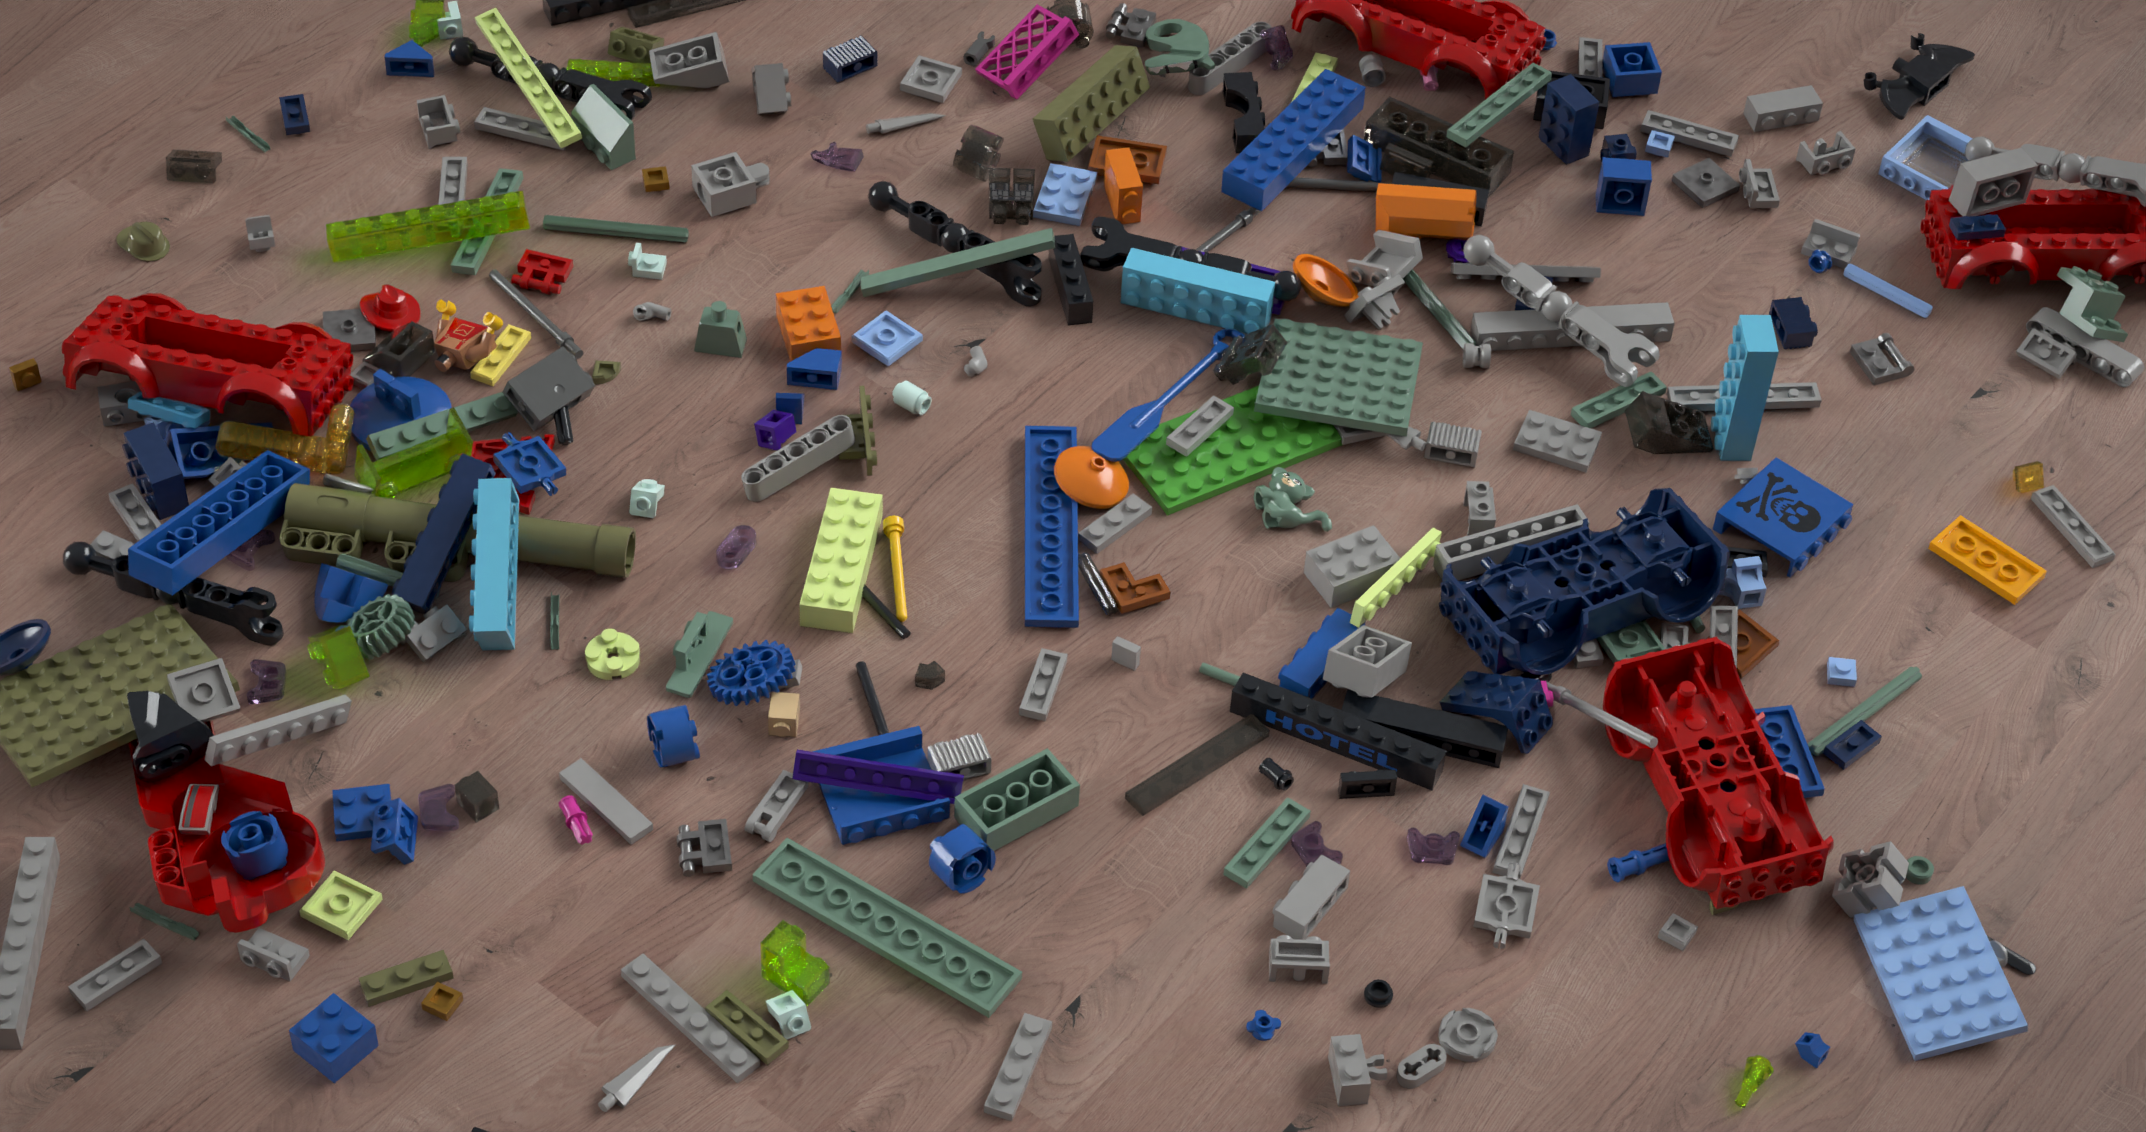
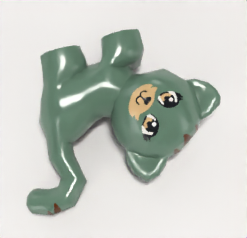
M1277 467L1272 472V479L1269 482L1270 488L1264 485L1256 486L1253 497L1257 509L1264 510L1262 519L1267 529L1275 527L1295 528L1300 524L1311 523L1315 520L1321 521L1325 532L1332 529V521L1327 513L1316 510L1303 514L1301 509L1294 505L1301 500H1308L1315 493L1314 489L1305 485L1304 480L1296 473L1287 472L1282 467Z

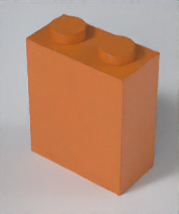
M1130 148L1106 150L1104 189L1114 218L1121 224L1141 222L1143 184Z

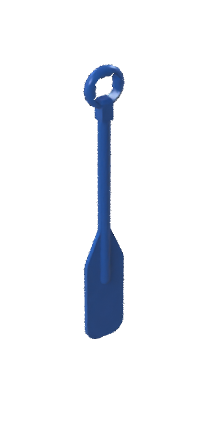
M1222 329L1216 332L1213 336L1214 347L1207 356L1157 400L1126 411L1092 442V450L1109 461H1121L1159 427L1163 409L1173 398L1216 360H1220L1226 354L1240 353L1246 348L1247 339L1245 335L1234 329ZM1228 336L1236 339L1239 343L1235 346H1228V344L1221 342V340Z

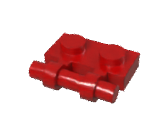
M526 249L517 265L518 273H522V276L513 274L511 283L520 285V288L526 290L530 288L541 290L543 294H560L562 286L554 282L565 283L573 269V260ZM535 276V277H540V278H544V279H543V281H542V280L534 279L533 277Z

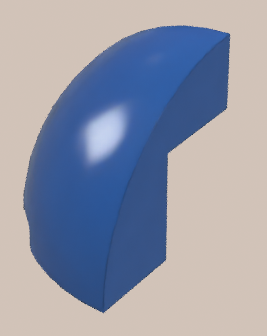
M322 563L315 588L314 604L316 615L320 620L327 622H347L348 619L353 617V613L359 611L361 606L368 604L369 600L374 601L378 596L383 597L388 584Z

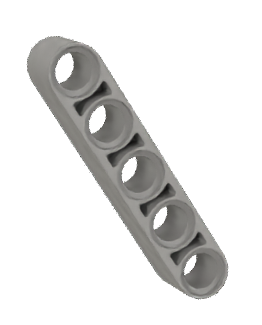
M1262 21L1253 23L1208 54L1213 60L1215 68L1212 70L1195 68L1189 71L1188 90L1195 95H1204L1223 82L1224 73H1236L1270 49L1271 25Z
M2041 308L2026 323L2028 333L2033 328L2040 332L2043 330L2051 334L2054 340L2062 344L2064 342L2071 345L2076 352V362L2119 386H2130L2144 371V364L2137 356L2106 339L2090 336L2051 308Z
M845 415L834 416L746 469L742 473L741 479L747 498L754 502L762 501L854 445L855 435L850 418Z

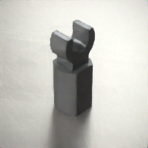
M981 31L977 39L964 54L965 63L975 67L987 53L988 49L995 45V36L992 35L989 39H984V32Z

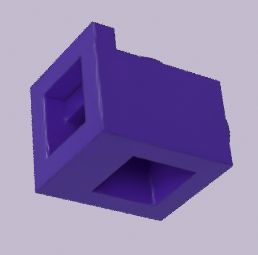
M772 410L754 423L758 446L768 449H781V444L797 432L793 414Z

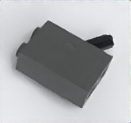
M562 346L509 380L502 393L534 432L554 419L558 443L568 445L573 443L568 410L589 397L595 384L590 374L584 372L578 365L575 356Z

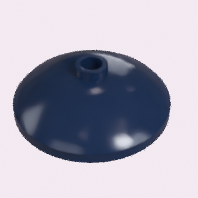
M28 620L0 634V676L10 675L27 669L40 656L51 634V628L45 620Z

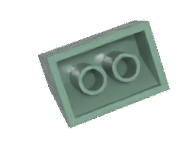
M594 84L590 85L572 110L571 119L580 130L581 140L586 148L592 150L601 163H605L613 170L636 159L634 125Z

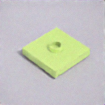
M333 871L300 909V916L349 940L383 900L382 893L339 872Z

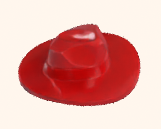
M382 285L380 292L365 295L360 300L362 314L372 325L379 329L392 332L405 331L416 326L420 320V306L412 295L391 285Z

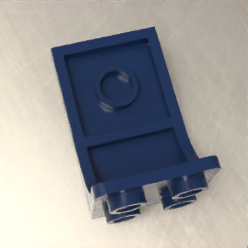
M1468 671L1440 701L1443 711L1491 717L1500 721L1513 733L1519 750L1523 754H1528L1553 725V718L1546 701V696L1538 679Z

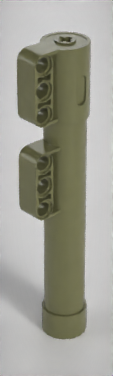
M294 483L287 495L284 522L279 541L285 556L289 560L320 565L323 563L335 567L338 556L346 549L351 550L343 554L360 559L364 543L369 541L386 543L384 555L389 569L404 573L405 561L409 555H413L417 547V536L421 531L425 530L428 524V514L437 504L377 497L374 493ZM519 515L517 561L591 570L601 575L629 577L636 548V531L634 528L609 524L597 526ZM473 522L453 561L455 565L450 567L444 581H458L465 573L469 554L473 555L472 539H476L477 530L473 529ZM294 542H298L296 545L289 546ZM398 556H403L401 559L394 560Z

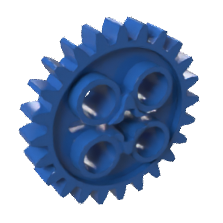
M765 640L761 645H758L757 641H754L752 646L748 647L745 643L743 644V649L733 648L734 653H724V660L717 659V666H711V673L707 674L709 679L707 683L713 697H717L718 702L724 700L725 704L728 705L733 701L734 705L738 706L741 701L748 705L754 699L758 703L760 697L770 698V692L778 693L780 692L779 686H787L786 680L793 678L791 673L796 671L794 667L796 664L790 649L785 648L783 643L778 645L777 641H774L769 645L768 641Z

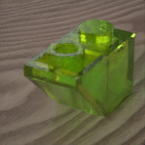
M416 0L415 9H411V23L413 24H409V38L414 39V42L420 47L439 37L437 19L445 18L444 0Z

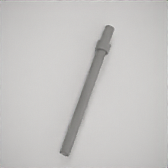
M1547 682L1548 691L1552 690L1554 701L1562 705L1567 704L1650 748L1657 746V738L1572 695L1570 690L1562 686L1556 687Z

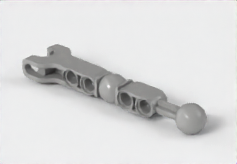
M1982 136L1975 137L1967 143L1965 155L1968 161L2010 150L1995 148L1990 139ZM2033 144L2021 146L2038 165L2034 178L2043 180L2054 179L2055 181L2061 178L2067 183L2081 182L2082 186L2086 185L2092 189L2134 196L2146 207V163H2134L2099 156L2091 157L2089 155L2085 159L2077 153L2065 155V151L2060 152L2050 147Z
M1474 235L1464 244V257L1470 264L1476 266L1487 264L1503 276L1502 285L1507 292L1528 307L1536 309L1535 311L1540 312L1542 310L1543 315L1548 320L1559 322L1558 327L1562 328L1569 337L1603 361L1607 376L1621 386L1629 387L1637 379L1638 371L1632 362L1649 367L1658 361L1660 356L1658 347L1645 336L1636 333H1623L1586 306L1579 305L1577 301L1572 303V299L1566 293L1556 291L1557 287L1555 285H1552L1546 277L1526 263L1520 262L1513 267L1494 253V244L1488 237Z

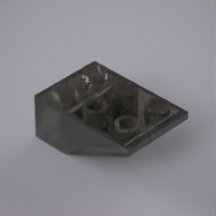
M1642 391L1625 410L1635 448L1652 454L1709 453L1714 450L1705 415L1698 409H1692L1678 402H1672L1658 395Z

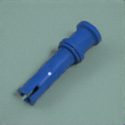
M1666 843L1642 852L1633 850L1627 856L1621 858H1610L1607 863L1610 876L1615 882H1621L1629 875H1641L1647 868L1669 861Z

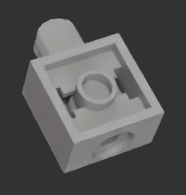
M737 152L691 165L692 187L711 217L756 204V189L767 186L770 182L769 167L766 164L757 163L746 167Z

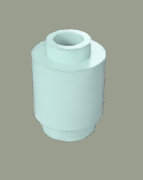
M909 381L898 383L892 393L894 403L913 414H925L932 402V398L928 396L926 391Z

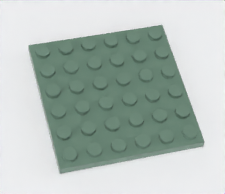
M1275 318L1254 412L1407 437L1423 342Z

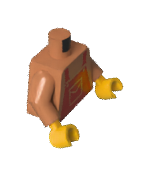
M442 299L437 302L436 308L442 313V319L438 321L437 335L434 341V347L438 354V358L434 362L435 366L442 372H446L451 366L467 370L480 360L488 357L490 352L497 347L495 343L496 334L494 332L503 326L502 319L491 312H487L483 317V323L486 326L456 317L449 320V317L455 314L456 306L449 300L447 306L446 302Z

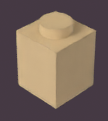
M772 692L768 715L769 735L780 737L797 736L800 714L799 694Z

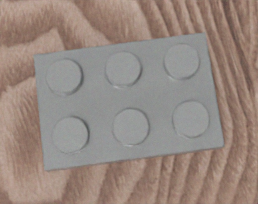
M1529 410L1514 442L1513 450L1587 473L1601 440L1602 432Z

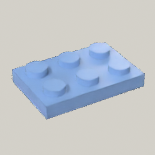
M1050 163L1033 210V217L1080 226L1097 179V172Z

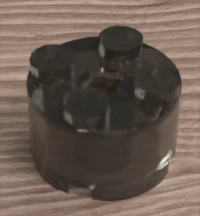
M1056 0L1051 8L1049 6L1046 8L1061 18L1066 16L1071 19L1079 35L1068 47H1078L1080 49L1088 47L1094 30L1090 8L1086 2L1083 4L1080 0ZM1057 24L1048 26V32L1052 31Z
M970 125L960 141L963 143L961 149H957L955 153L953 167L986 182L991 171L990 167H996L1000 160L1001 154L998 153V150L1001 148L1004 138L979 126Z

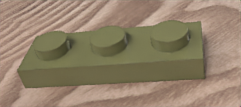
M440 950L360 977L359 984L368 1007L433 986L437 982L442 983L454 979L444 950Z
M728 990L724 991L705 1007L712 1017L766 1065H769L789 1048V1041Z

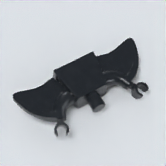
M1918 33V38L1911 35L1910 48L1919 50L1920 55H1917L1910 62L1900 57L1894 62L1892 69L1900 73L1899 78L1896 80L1882 79V81H1877V75L1874 72H1867L1863 80L1864 87L1868 91L1880 88L1879 96L1884 106L1896 118L1902 120L1915 103L1919 102L1925 106L1949 86L1953 71L1957 67L1972 61L1975 54L1966 49L1949 45H1924V34Z

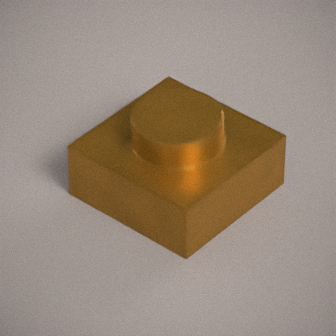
M666 166L642 169L645 192L670 190Z
M34 358L9 367L13 385L17 391L42 382L38 364Z
M437 982L421 1002L422 1010L448 1021L463 1001V993Z

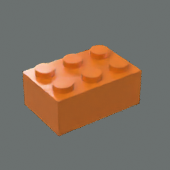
M825 286L776 293V316L790 362L816 348L841 351V336Z

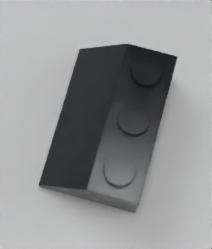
M1550 71L1552 76L1548 83L1571 74L1599 101L1594 129H1603L1608 107L1610 79ZM1548 83L1536 93L1533 120H1542Z

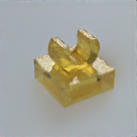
M2035 461L2015 466V469L2012 470L2013 481H2016V491L2025 493L2044 488L2043 463Z

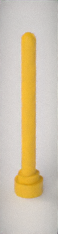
M893 515L883 520V532L890 541L896 615L900 622H904L907 620V607L900 537L904 533V521L901 517Z

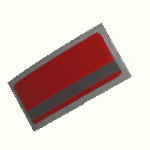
M189 785L178 829L180 834L210 835L212 815L216 813L219 785Z

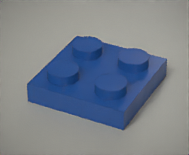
M390 784L332 790L336 842L372 837L375 807L391 801Z

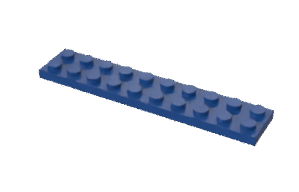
M1025 426V627H1079L1078 504L1060 488L1054 475V465L1058 456L1064 450L1077 446V427Z

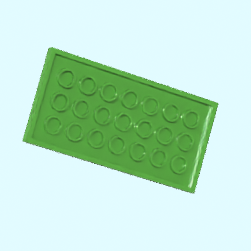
M1256 386L1222 400L1234 407L1233 415L1187 457L1166 445V439L1197 410L1159 424V427L1123 460L1168 516L1270 475L1277 467L1284 469L1342 446V439L1332 424L1254 412L1259 386Z

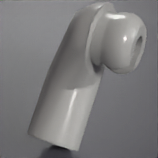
M651 302L637 305L633 309L634 317L639 321H645L654 317L668 321L672 312L670 308Z
M980 346L971 348L970 354L972 359L969 361V364L964 366V371L969 377H973L976 373L980 374L987 368V360Z

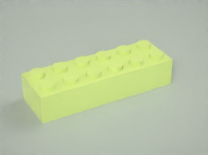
M830 488L799 604L800 626L853 633L862 600L863 587L866 584L883 516V495Z

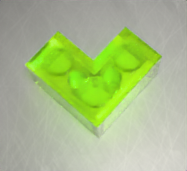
M338 625L308 637L310 642L307 645L309 654L313 660L316 659L318 663H324L326 670H323L324 678L329 686H333V689H341L370 677L350 625Z
M782 920L760 942L762 978L784 992L793 990L806 1006L830 983L829 966L823 959L814 957L806 952V934L798 926L790 925Z

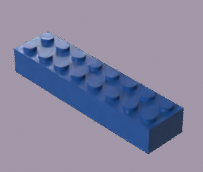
M1325 69L1223 170L1221 192L1263 211L1363 109L1366 87Z
M265 451L128 548L129 575L168 594L174 595L283 515L290 487L294 483L310 485V469L271 451Z

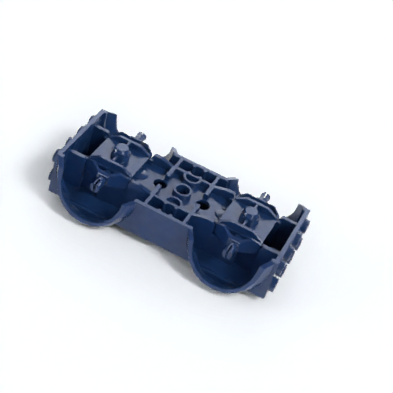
M1670 487L1659 488L1650 491L1644 505L1636 514L1631 515L1626 507L1619 508L1616 514L1622 519V522L1612 529L1601 532L1591 531L1588 527V518L1583 519V527L1531 546L1520 543L1515 544L1508 556L1498 565L1489 556L1487 558L1484 557L1481 560V565L1487 571L1476 579L1458 581L1453 576L1452 563L1446 565L1440 585L1441 602H1439V609L1441 614L1447 617L1453 624L1456 632L1465 638L1470 649L1475 650L1482 659L1483 664L1489 667L1494 674H1503L1517 669L1523 673L1545 675L1563 668L1575 657L1583 643L1651 617L1667 622L1682 623L1700 616L1712 605L1719 592L1724 590L1730 551ZM1568 583V587H1559Z

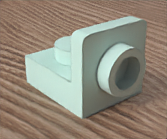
M457 1L448 2L449 12H445V18L437 19L440 39L463 36Z
M636 243L634 251H630L628 257V265L632 266L633 277L662 280L667 264L666 256L642 253L641 243Z
M793 990L766 1001L768 1011L778 1021L782 1036L785 1039H790L811 1029L806 1004Z

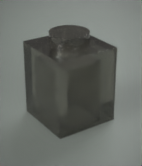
M479 771L462 778L458 783L454 784L457 803L476 823L500 809L497 790Z

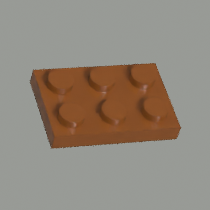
M1096 136L1088 167L1089 171H1095L1098 176H1104L1106 150L1129 147L1141 182L1159 184L1167 154V146Z

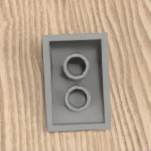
M717 32L649 50L655 84L710 88L730 82L725 54Z

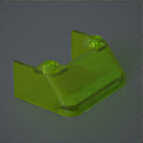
M453 407L449 409L445 434L375 462L371 461L362 444L358 445L354 476L359 484L371 487L373 489L372 493L375 496L393 499L397 494L449 474L454 461H458L462 453L471 457L473 440Z

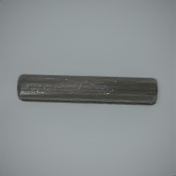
M1087 552L1078 554V567L1104 613L1108 616L1116 614L1118 612V604L1092 558Z

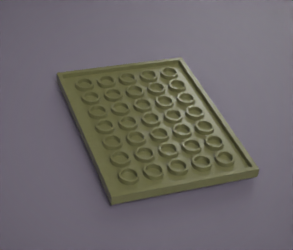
M173 605L160 606L152 612L133 618L128 623L114 629H109L95 638L83 641L73 648L59 652L49 659L32 664L27 669L0 680V746L33 788L137 739L130 714L127 693L151 691L166 694L175 702L167 680V674L218 658ZM227 670L234 691H239L238 681Z

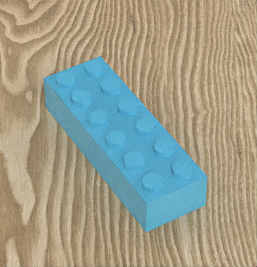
M1131 248L1123 265L1120 303L1226 329H1234L1242 333L1264 338L1272 316L1275 282Z
M1740 315L1738 324L1733 326V344H1729L1728 347L1729 361L1724 364L1725 378L1724 381H1720L1719 385L1720 399L1715 401L1716 415L1711 418V431L1716 434L1714 447L1715 450H1719L1721 461H1751L1779 353L1771 315Z
M511 478L478 479V489H474L473 493L474 504L478 506L477 514H473V529L477 530L476 539H472V554L476 555V564L471 565V579L475 581V590L470 591V604L474 606V615L469 617L470 632H474V641H478L482 651L515 650L519 497Z

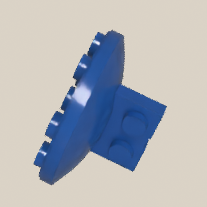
M379 369L373 374L374 383L360 391L351 402L347 419L352 437L362 447L371 451L366 440L368 435L450 409L452 405L447 394L430 381L416 377H393ZM438 442L397 456H405L415 453H425L428 450V448L434 446Z

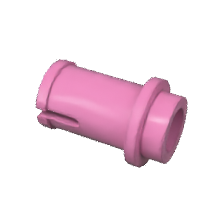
M1432 65L1427 76L1422 75L1420 70V75L1423 76L1424 89L1426 91L1437 90L1439 87L1436 75L1438 68Z

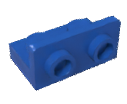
M400 798L375 807L371 851L377 854L389 850L393 856L397 857L405 865L414 862L418 816Z

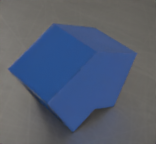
M1805 1032L1795 1043L1801 1058L1815 1068H1818L1827 1058L1830 1046L1822 1041L1820 1034Z

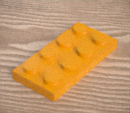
M1961 515L1930 542L1928 548L2014 605L2040 583L2047 573L2045 569Z

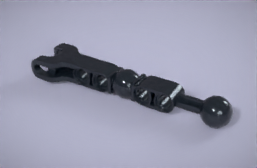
M469 37L456 38L450 44L449 55L451 60L457 65L469 66L474 62L491 67L493 75L497 78L517 84L498 55L478 49L477 44ZM529 56L554 94L563 99L578 103L588 87L594 84L620 110H624L626 116L631 121L635 117V108H644L652 100L651 90L645 84L633 80L611 81L578 70H567L565 67L560 70L553 63H543L542 60L538 61L536 58ZM634 92L642 94L644 99L633 95Z
M880 181L874 183L869 189L868 199L874 209L883 212L893 209L908 218L909 229L913 233L933 244H937L940 247L943 246L950 253L995 242L978 232L969 231L963 224L954 223L953 218H948L947 214L927 202L914 201L909 204L899 198L897 188L891 182ZM1034 254L976 268L999 282L1011 299L1024 306H1034L1042 299L1041 287L1032 280L1033 277L1042 271L1041 260ZM1023 291H1025V292H1027V293H1029V294H1031V295H1033V296L1025 295V294L1023 293Z
M1096 217L1091 225L1094 236L1105 241V243L1099 246L1087 245L1083 247L1080 253L1082 264L1085 267L1106 272L1118 266H1123L1131 248L1273 281L1275 282L1274 297L1286 302L1296 299L1302 285L1296 273L1291 271H1280L1272 276L1251 271L1252 265L1240 258L1205 252L1203 256L1196 249L1182 251V246L1128 233L1118 220L1106 217Z
M73 542L63 552L64 566L75 575H85L93 570L115 578L117 587L122 591L144 598H153L157 601L160 599L165 604H179L180 608H187L191 613L235 627L253 642L274 645L284 635L281 622L269 616L277 607L275 596L269 591L258 587H250L246 591H241L202 578H195L174 595H171L130 576L128 555H121L114 560H109L97 556L93 546L86 542ZM262 628L275 632L269 634L263 633Z

